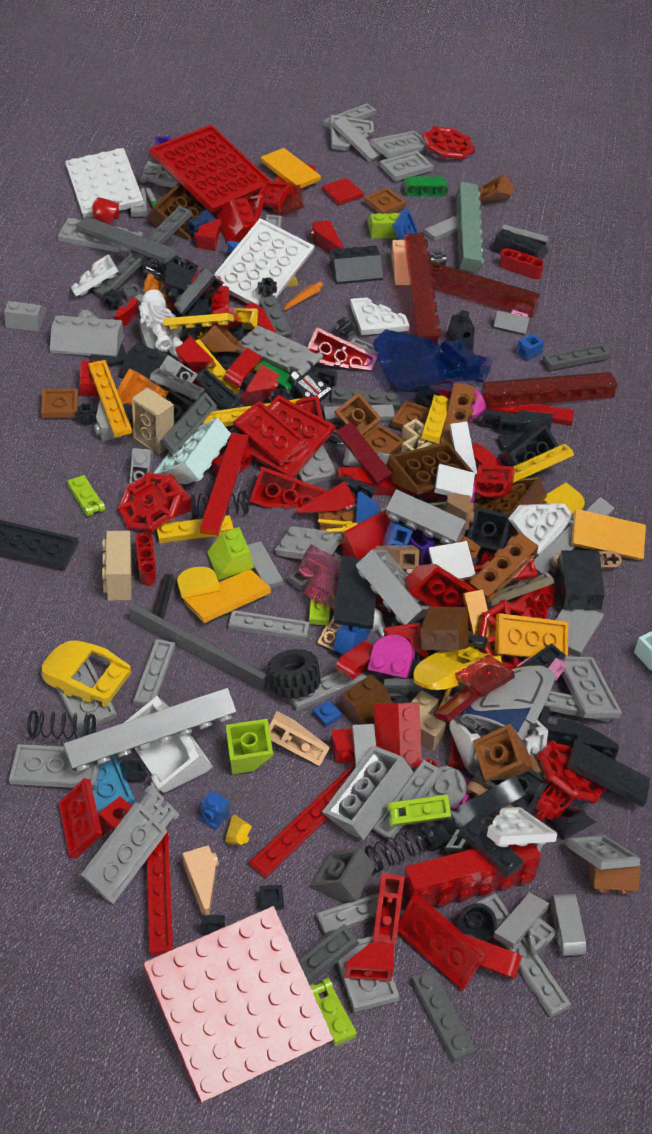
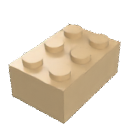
M146 388L132 397L133 438L160 455L167 450L160 440L174 426V404Z
M107 531V539H103V551H106L103 553V565H106V567H103L102 572L103 580H107L103 581V591L107 593L108 601L131 600L130 531Z

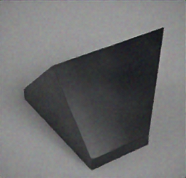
M568 807L558 818L555 817L553 820L545 817L563 841L596 823L595 820L586 815L585 810Z

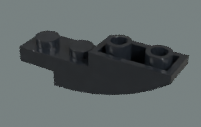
M205 298L190 311L188 316L210 315L212 306H209V299ZM202 324L196 325V328H186V326H183L182 342L186 341L190 336L195 341L198 340L199 337L197 336H200V333H205L206 327H202Z
M483 410L481 427L498 429V434L502 435L527 432L531 427L546 424L550 430L553 414L518 410V414Z
M559 718L557 724L540 722L548 730L547 741L552 740L557 744L570 746L576 739L608 757L616 759L619 745L592 728Z

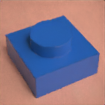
M330 700L313 709V716L324 728L342 718V713Z

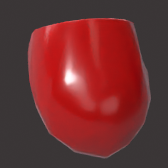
M98 197L92 205L93 218L113 226V219H119V203Z

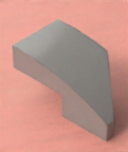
M540 918L526 934L530 949L535 955L548 946L558 933Z

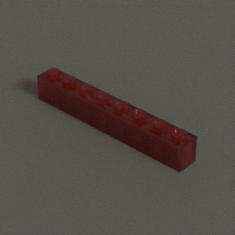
M424 232L404 234L417 341L420 343V347L438 345V339L441 338V329L437 328V325H439V315L435 314L437 312V302L433 300L436 298L435 289L431 287L434 286L433 276H430L432 273L431 264H428L430 253L426 251L428 239L424 238Z
M418 258L413 266L411 282L418 285L427 286L509 312L513 310L528 314L530 318H533L538 308L540 293Z
M611 372L483 382L481 395L487 408L615 397L618 383Z

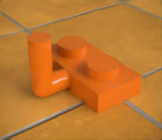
M148 274L144 281L143 292L158 290L162 293L165 301H169L167 299L168 294L161 291V280L154 278L152 274Z

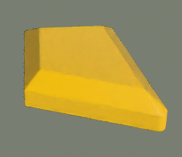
M234 814L230 821L225 842L228 845L242 846L249 841L247 835L252 826Z

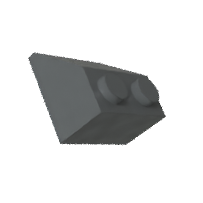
M361 848L329 852L310 887L340 902L357 901L367 881L371 878L376 865Z

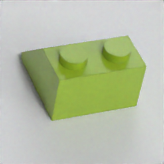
M401 213L370 214L367 222L371 239L398 238L393 224Z
M240 527L221 533L207 552L218 580L255 568Z
M268 719L226 725L233 774L255 771L273 757Z

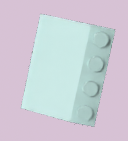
M218 418L200 425L176 453L172 454L170 451L167 453L153 473L172 474L178 483L181 484L200 481L204 476V471L212 465V460L220 454L219 450L227 444V439L231 433Z

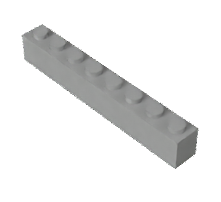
M225 688L66 742L63 747L71 770L77 769V772L90 768L89 764L91 763L104 764L111 761L110 757L118 755L121 758L131 754L130 750L139 748V751L150 748L152 747V742L159 740L161 744L172 740L171 736L179 734L180 737L192 733L191 729L200 727V730L212 726L211 722L220 720V723L232 719L231 715L236 713V709L229 689Z

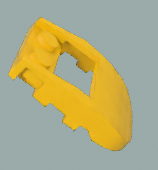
M74 640L59 645L50 653L42 665L41 674L47 684L54 688L62 689L65 695L82 697L83 701L89 703L94 699L101 701L103 707H107L130 676L131 666L106 648ZM91 653L98 658L102 657L108 660L110 663L93 688L72 679Z
M469 646V648L462 650H442L427 657L416 666L414 670V683L431 690L459 686L458 681L466 679L467 682H472L476 679L477 675L485 672L491 666L503 668L501 656L492 657L490 654L481 653L474 646Z

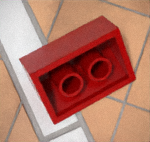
M247 198L231 200L226 207L216 214V218L221 219V230L227 245L228 241L241 242L257 222Z
M386 510L344 531L342 556L362 559L372 549H376V546H382L391 520L388 518Z
M437 564L417 566L404 579L410 594L431 607H464L462 594L477 591Z
M418 702L374 704L376 747L402 756L410 768L419 767L422 763L420 704Z

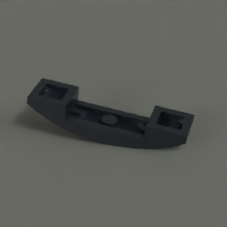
M514 775L484 793L451 809V818L440 820L449 835H452L456 829H460L474 817L481 820L525 796L526 793L518 778Z

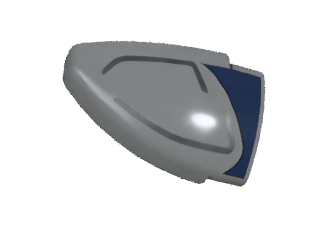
M525 666L506 671L507 675L465 709L461 716L462 723L480 736L487 735L511 724L523 741L530 728L529 725L536 723L556 677V674L545 666Z

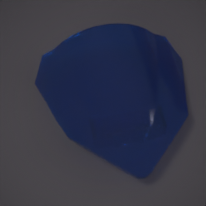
M385 329L372 342L385 377L394 387L403 391L464 381L484 383L493 365L492 359L475 355L473 351H470L457 340L445 341L439 345L423 337Z

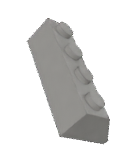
M56 315L51 327L50 353L85 356L96 354L117 357L124 338L122 320Z
M395 490L386 508V514L392 521H401L412 530L419 529L427 537L441 539L440 541L445 545L458 543L466 532L465 520L399 490Z
M372 549L356 564L360 576L370 582L371 589L384 599V605L388 609L393 610L396 614L395 618L402 625L413 624L426 616L428 608L431 606L410 594L404 580L408 575L387 550Z
M372 746L322 812L347 833L364 840L386 811L387 804L395 799L414 772L402 756Z

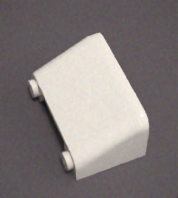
M156 696L125 722L169 708V706ZM179 734L171 736L172 740L161 744L159 740L152 742V747L139 751V748H135L152 773L151 778L153 781L150 783L158 792L166 793L207 773L213 768V765L191 734L181 737Z
M452 720L449 727L463 764L470 774L475 775L480 768V763L473 741L480 738L477 733L471 734L467 730L468 727L462 721ZM538 720L535 724L529 725L530 728L527 732L529 737L524 738L523 743L529 755L536 756L547 744L548 730Z

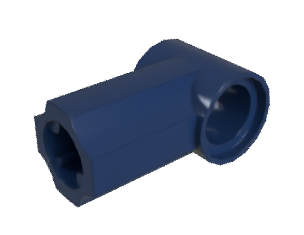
M204 210L198 217L186 223L187 231L195 235V232H198L201 225L216 219L208 210Z

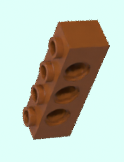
M454 382L440 443L449 442L452 445L449 424L466 421L468 423V419H472L474 409L471 406L476 403L477 394L474 393L475 386Z
M521 532L516 537L512 536L507 542V546L504 549H499L494 555V559L491 562L487 561L483 565L482 571L470 578L469 585L476 590L483 589L487 605L537 555L538 545Z

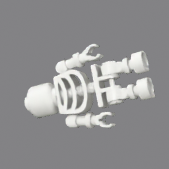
M149 290L143 295L142 303L139 305L141 323L145 321L147 326L150 325L153 328V333L157 335L158 339L155 345L159 351L167 352L169 350L172 356L175 355L177 357L178 355L175 350L183 343L180 340V337H182V326H180V329L171 330L170 327L163 325V318H175L176 315L165 308L166 302L160 291Z

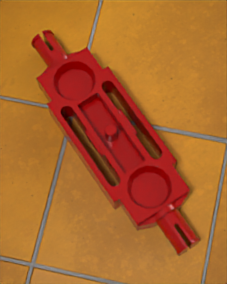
M552 783L536 802L535 808L538 812L534 817L541 822L545 817L553 820L555 817L558 818L575 798L573 800L569 799L564 807H560L569 798H567V794ZM554 788V790L551 792L552 794L550 796H546Z

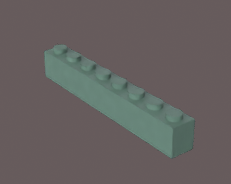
M460 181L456 192L459 270L478 273L479 267H482L484 258H482L483 248H481L483 238H481L482 229L480 228L482 219H480L481 210L479 209L481 203L479 200L480 191H478L477 184Z

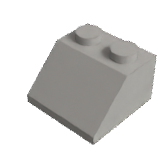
M8 301L4 310L5 325L7 328L39 332L47 308L42 305Z

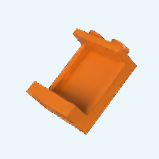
M130 368L117 389L122 404H132V397L146 388L156 392L164 399H166L168 391Z

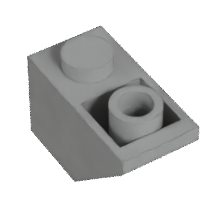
M169 355L159 368L190 383H193L198 375Z
M132 449L130 484L146 475V472L152 470L153 450Z

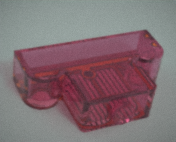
M311 544L304 553L298 567V571L303 577L311 578L304 594L334 611L340 560Z

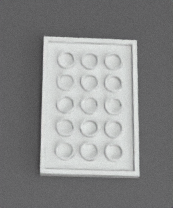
M124 148L65 161L83 218L86 216L93 217L92 205L98 197L118 202L119 211L129 209L132 205L137 207L144 204Z
M260 218L216 271L215 275L222 278L223 286L229 287L230 295L247 304L253 302L260 307L259 299L264 297L258 294V282H262V278L267 277L276 281V287L278 288L277 293H273V296L275 295L277 299L312 254L315 246Z

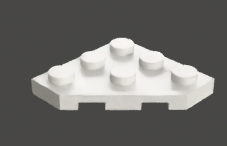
M109 254L96 261L92 265L91 271H86L80 277L79 284L74 283L71 286L76 297L86 294L88 289L98 287L102 284L103 280L111 279L116 275L118 269Z
M368 298L350 299V306L361 335L409 331L406 315L393 313L390 308L382 304H373L372 300Z
M562 503L519 505L508 520L518 533H523L538 545L536 555L538 557L559 536L574 516L567 506Z
M512 807L500 810V814L493 820V825L488 827L487 836L496 845L508 847L510 844L526 846L528 843L544 845L546 842H556L557 833L521 807Z

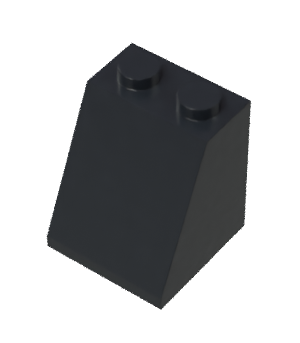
M561 550L555 582L563 609L601 610L605 593L599 551Z

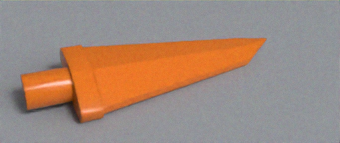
M319 281L314 285H308L285 304L284 310L321 291L320 288L323 287L322 282Z

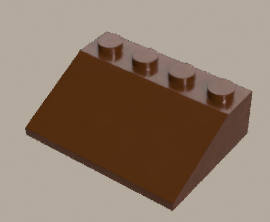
M179 182L153 206L146 218L158 227L179 206L191 210L193 215L173 233L176 236L189 240L194 234H190L187 231L186 223L198 217L202 211L208 209Z
M449 442L389 455L386 464L392 472L390 480L394 484L417 495L435 490L439 464L473 472Z
M541 477L517 480L513 483L511 491L504 497H480L474 504L473 512L476 507L512 515L519 505L542 504L547 497ZM511 525L510 535L518 534L514 526Z

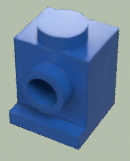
M533 333L518 340L516 353L528 362L530 358L542 353L544 342Z
M212 790L201 801L199 820L217 830L229 817L230 801Z

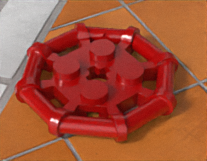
M433 126L431 130L423 133L422 138L427 144V149L443 156L444 159L455 158L465 160L468 155L475 152V147L471 143V137L460 133L454 127L443 128Z
M149 471L143 477L125 486L126 490L121 503L117 506V511L121 513L127 529L154 533L157 528L176 518L175 515L181 499L184 498V493L180 491L172 474L163 475ZM160 481V484L154 485L153 482ZM170 486L172 492L167 493L165 488ZM133 494L134 499H133V501L131 500V501L129 502V500H130V498H131V495ZM151 498L153 501L150 504H147L148 499ZM169 500H173V501H172V504H171V506H170V509L168 510V508H169V503H168V502H169ZM131 509H132L133 512H134V514H133L132 516H130V514H129V512H128V511L131 510ZM162 513L165 514L164 516H162L161 518L157 519L156 521L153 520L154 518H156L157 516L161 515ZM144 519L147 523H140L138 520Z
M506 599L500 600L497 605L481 613L478 635L486 636L488 623L492 625L491 634L487 638L488 642H491L492 649L495 650L496 619L493 616L499 612L510 615V611L518 613L519 616L532 617L527 606L522 607L510 603ZM488 644L485 649H481L484 654H490L492 657L498 656V654L493 655ZM499 655L501 658L502 656L510 658V663L502 661V667L506 671L515 669L518 664L527 659L524 657L519 661L516 656Z
M552 740L547 741L543 750L536 755V760L541 764L546 775V781L553 783L567 794V798L571 800L574 798L586 800L591 804L599 802L601 794L607 788L567 768L572 745L567 746L557 744Z

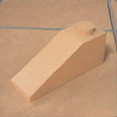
M392 240L391 261L395 285H411L408 240Z
M278 711L275 712L269 723L271 741L320 766L330 748L298 722Z
M209 845L183 853V867L202 915H210L216 866L219 865L215 853H211Z

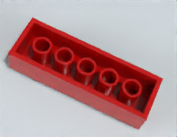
M528 843L526 846L510 844L508 847L522 858L524 863L509 878H506L476 849L405 866L402 894L407 905L413 895L419 894L432 907H443L450 902L465 901L473 896L487 895L499 889L507 890L521 883L528 884L535 879L541 854L535 843Z

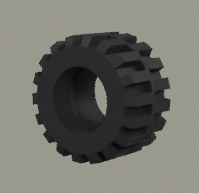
M304 649L285 650V652H280L277 656H273L268 662L267 670L271 690L281 698L299 699L314 693L320 687L319 663L317 656L311 651Z

